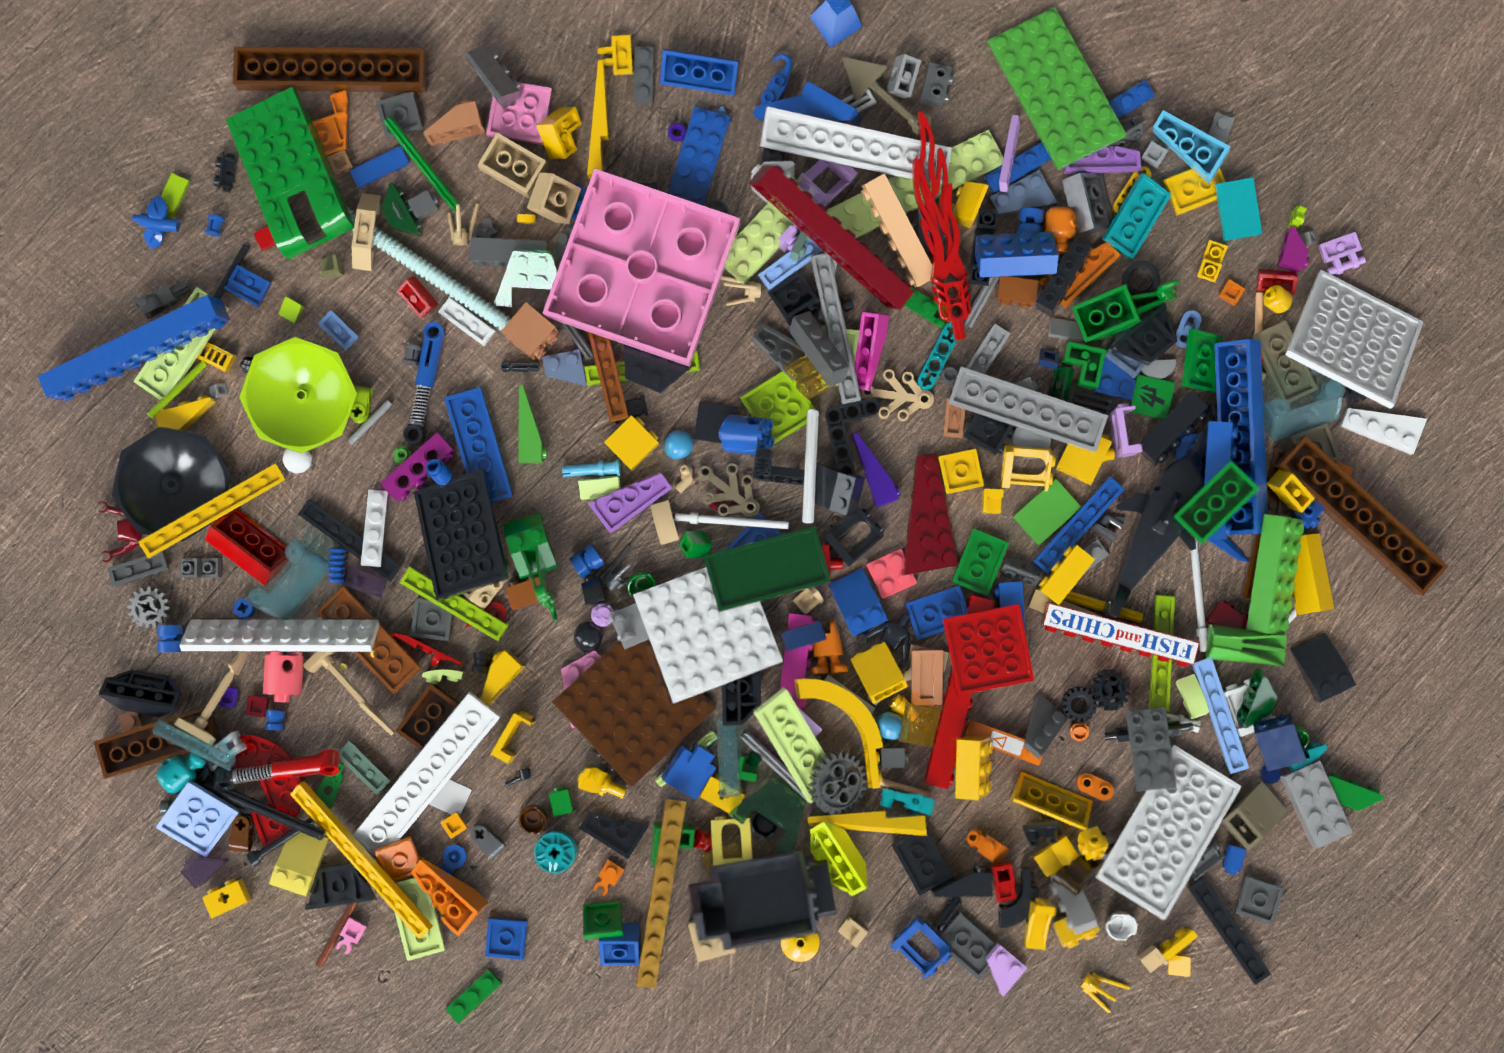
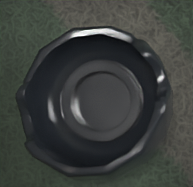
M583 622L577 626L574 632L575 645L583 652L589 653L597 650L602 642V630L594 622Z
M768 809L758 810L754 812L750 819V828L757 837L767 839L773 837L778 832L779 819L774 812Z

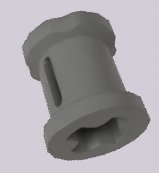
M405 344L406 353L402 363L418 366L419 351L422 350V347Z

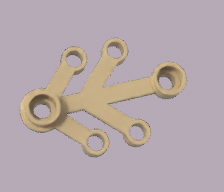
M890 369L883 373V378L891 384L896 392L874 389L873 386H871L870 395H866L864 390H860V397L863 400L872 399L873 397L894 399L888 406L880 408L878 416L881 419H887L890 413L904 402H914L906 410L903 409L898 412V420L904 422L917 409H927L934 402L933 394L928 390H921L914 381V376L911 372H905L902 376V381L908 384L915 394L907 393L895 378L894 371ZM887 372L892 373L891 379L886 378L885 374ZM905 375H910V376H911V380H910V381H906V380L904 379V376H905ZM926 396L928 401L922 402L921 397ZM881 410H886L887 416H882L880 414ZM901 412L906 413L907 417L905 419L900 418L899 414Z

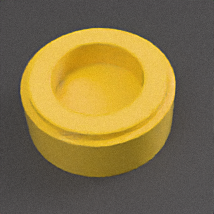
M518 214L517 222L533 224L536 222V215Z

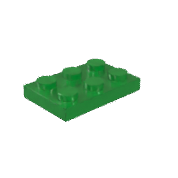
M1189 329L1182 378L1183 387L1216 393L1214 343H1221L1223 336Z
M973 528L952 583L988 596L1009 543Z

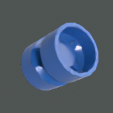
M1037 208L1020 209L1019 221L1022 224L1018 226V234L1043 232L1041 224L1044 222L1045 211Z
M592 543L583 548L581 554L577 552L569 558L582 579L591 574V569L597 570L605 564Z
M157 625V636L160 637V640L157 642V652H183L180 649L183 625Z

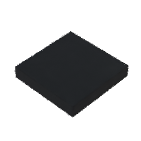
M699 401L694 440L722 444L719 439L720 426L729 414L736 415L737 407Z

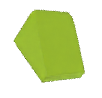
M285 296L279 315L296 324L305 307Z

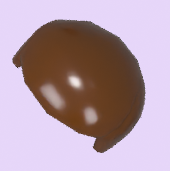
M529 805L520 812L518 821L520 827L527 834L540 835L546 829L548 816L542 807Z

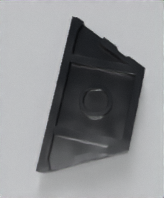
M1163 303L1115 342L1110 349L1147 366L1153 363L1178 341L1172 329L1171 319L1168 318L1166 312V304Z
M624 344L625 378L659 394L663 393L671 384H674L684 373L692 368V365L689 367Z
M353 864L317 869L315 882L310 890L312 894L309 903L305 905V910L374 901L377 898L367 880Z

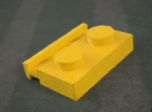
M1182 927L1175 932L1176 936L1171 940L1167 939L1160 944L1159 952L1167 961L1198 937L1192 929Z

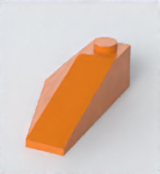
M423 858L411 871L422 890L427 892L432 899V906L434 908L437 907L441 913L443 923L458 937L489 903L474 888Z

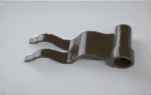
M1116 841L1108 844L1104 856L1100 859L1087 860L1085 855L1078 856L1066 871L1062 868L1059 869L1052 881L1057 885H1062L1073 895L1077 896L1083 888L1080 884L1093 869L1100 866Z

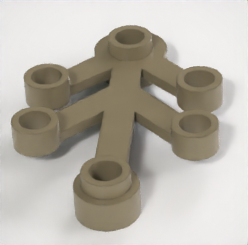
M730 463L726 468L730 487L713 474L710 466L702 465L697 471L698 478L701 481L709 480L724 492L722 494L705 493L702 500L706 505H710L713 502L731 500L739 504L730 507L726 504H721L718 507V514L725 517L728 514L742 513L744 516L752 518L759 513V503L753 499L751 485L753 478L750 475H745L741 479L745 498L738 492L736 476L738 467L736 464ZM734 467L735 472H730L728 468ZM702 470H708L709 474L703 475ZM748 478L750 484H745L743 480ZM711 496L712 500L708 502L705 500V497ZM747 505H753L754 509L749 511ZM720 508H726L727 512L721 513Z

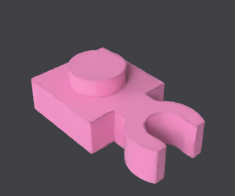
M349 917L340 933L344 939L338 942L336 949H340L341 945L345 944L347 946L345 954L350 953L352 942L358 944L367 925Z

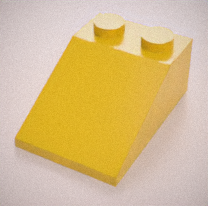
M508 650L499 651L492 658L494 662L490 666L481 701L488 706L526 667Z

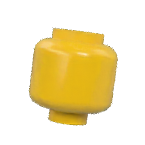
M1275 285L1265 292L1263 302L1274 313L1280 314L1291 307L1292 295L1282 286Z

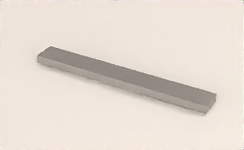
M826 253L812 255L811 262L827 336L849 365L845 381L838 383L842 405L861 401L831 257Z

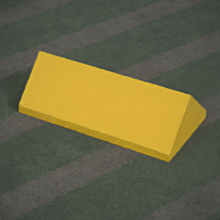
M1320 533L1302 535L1300 540L1301 551L1297 559L1298 570L1295 573L1294 579L1295 589L1292 592L1296 599L1294 606L1296 615L1334 609Z
M1022 771L1010 797V800L1082 830H1087L1093 803L1090 799Z

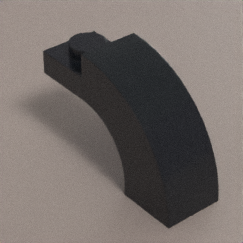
M1020 867L1021 890L1018 898L1009 905L998 906L1000 928L1012 927L1025 920L1029 916L1030 901H1036V898H1038L1039 888L1031 886V883H1034V872L1029 867Z

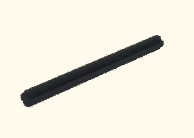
M206 780L203 784L204 789L220 798L315 839L323 840L326 835L325 829L234 790H216L214 782L211 780Z

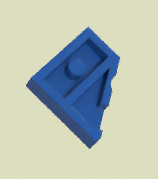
M1105 357L1099 386L1094 390V393L1131 401L1136 381Z

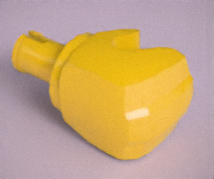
M586 766L578 775L579 789L591 793H600V796L608 792L623 799L627 787L612 782L610 774L593 766Z

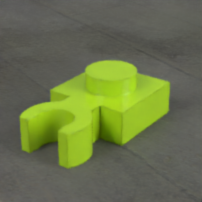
M1299 205L1292 210L1287 228H1297L1303 224L1305 219L1304 213L1307 210L1306 207Z

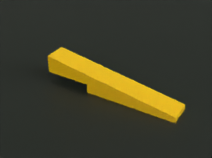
M598 61L587 170L589 179H591L594 169L603 171L602 141L609 140L603 61Z
M879 811L808 817L809 827H815L824 821H828L846 830L927 836L925 816L886 819V812Z

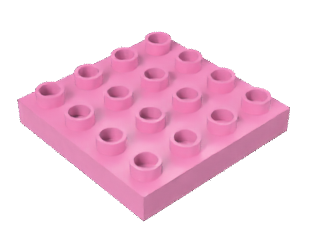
M594 169L543 314L547 318L690 367L740 226V218Z

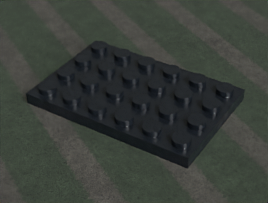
M484 469L453 478L445 485L435 484L414 491L434 594L437 601L509 579L487 475Z

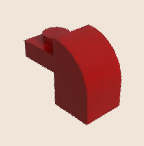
M1010 861L990 865V871L993 873V885L997 903L1017 899L1014 888L1015 879Z

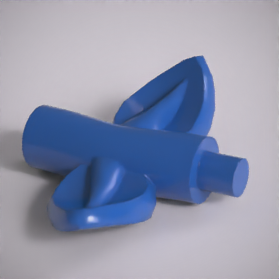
M159 195L149 202L147 206L148 214H133V222H138L140 226L147 227L144 231V239L150 249H155L163 243L164 231L179 232L180 219L165 218L168 213V205Z

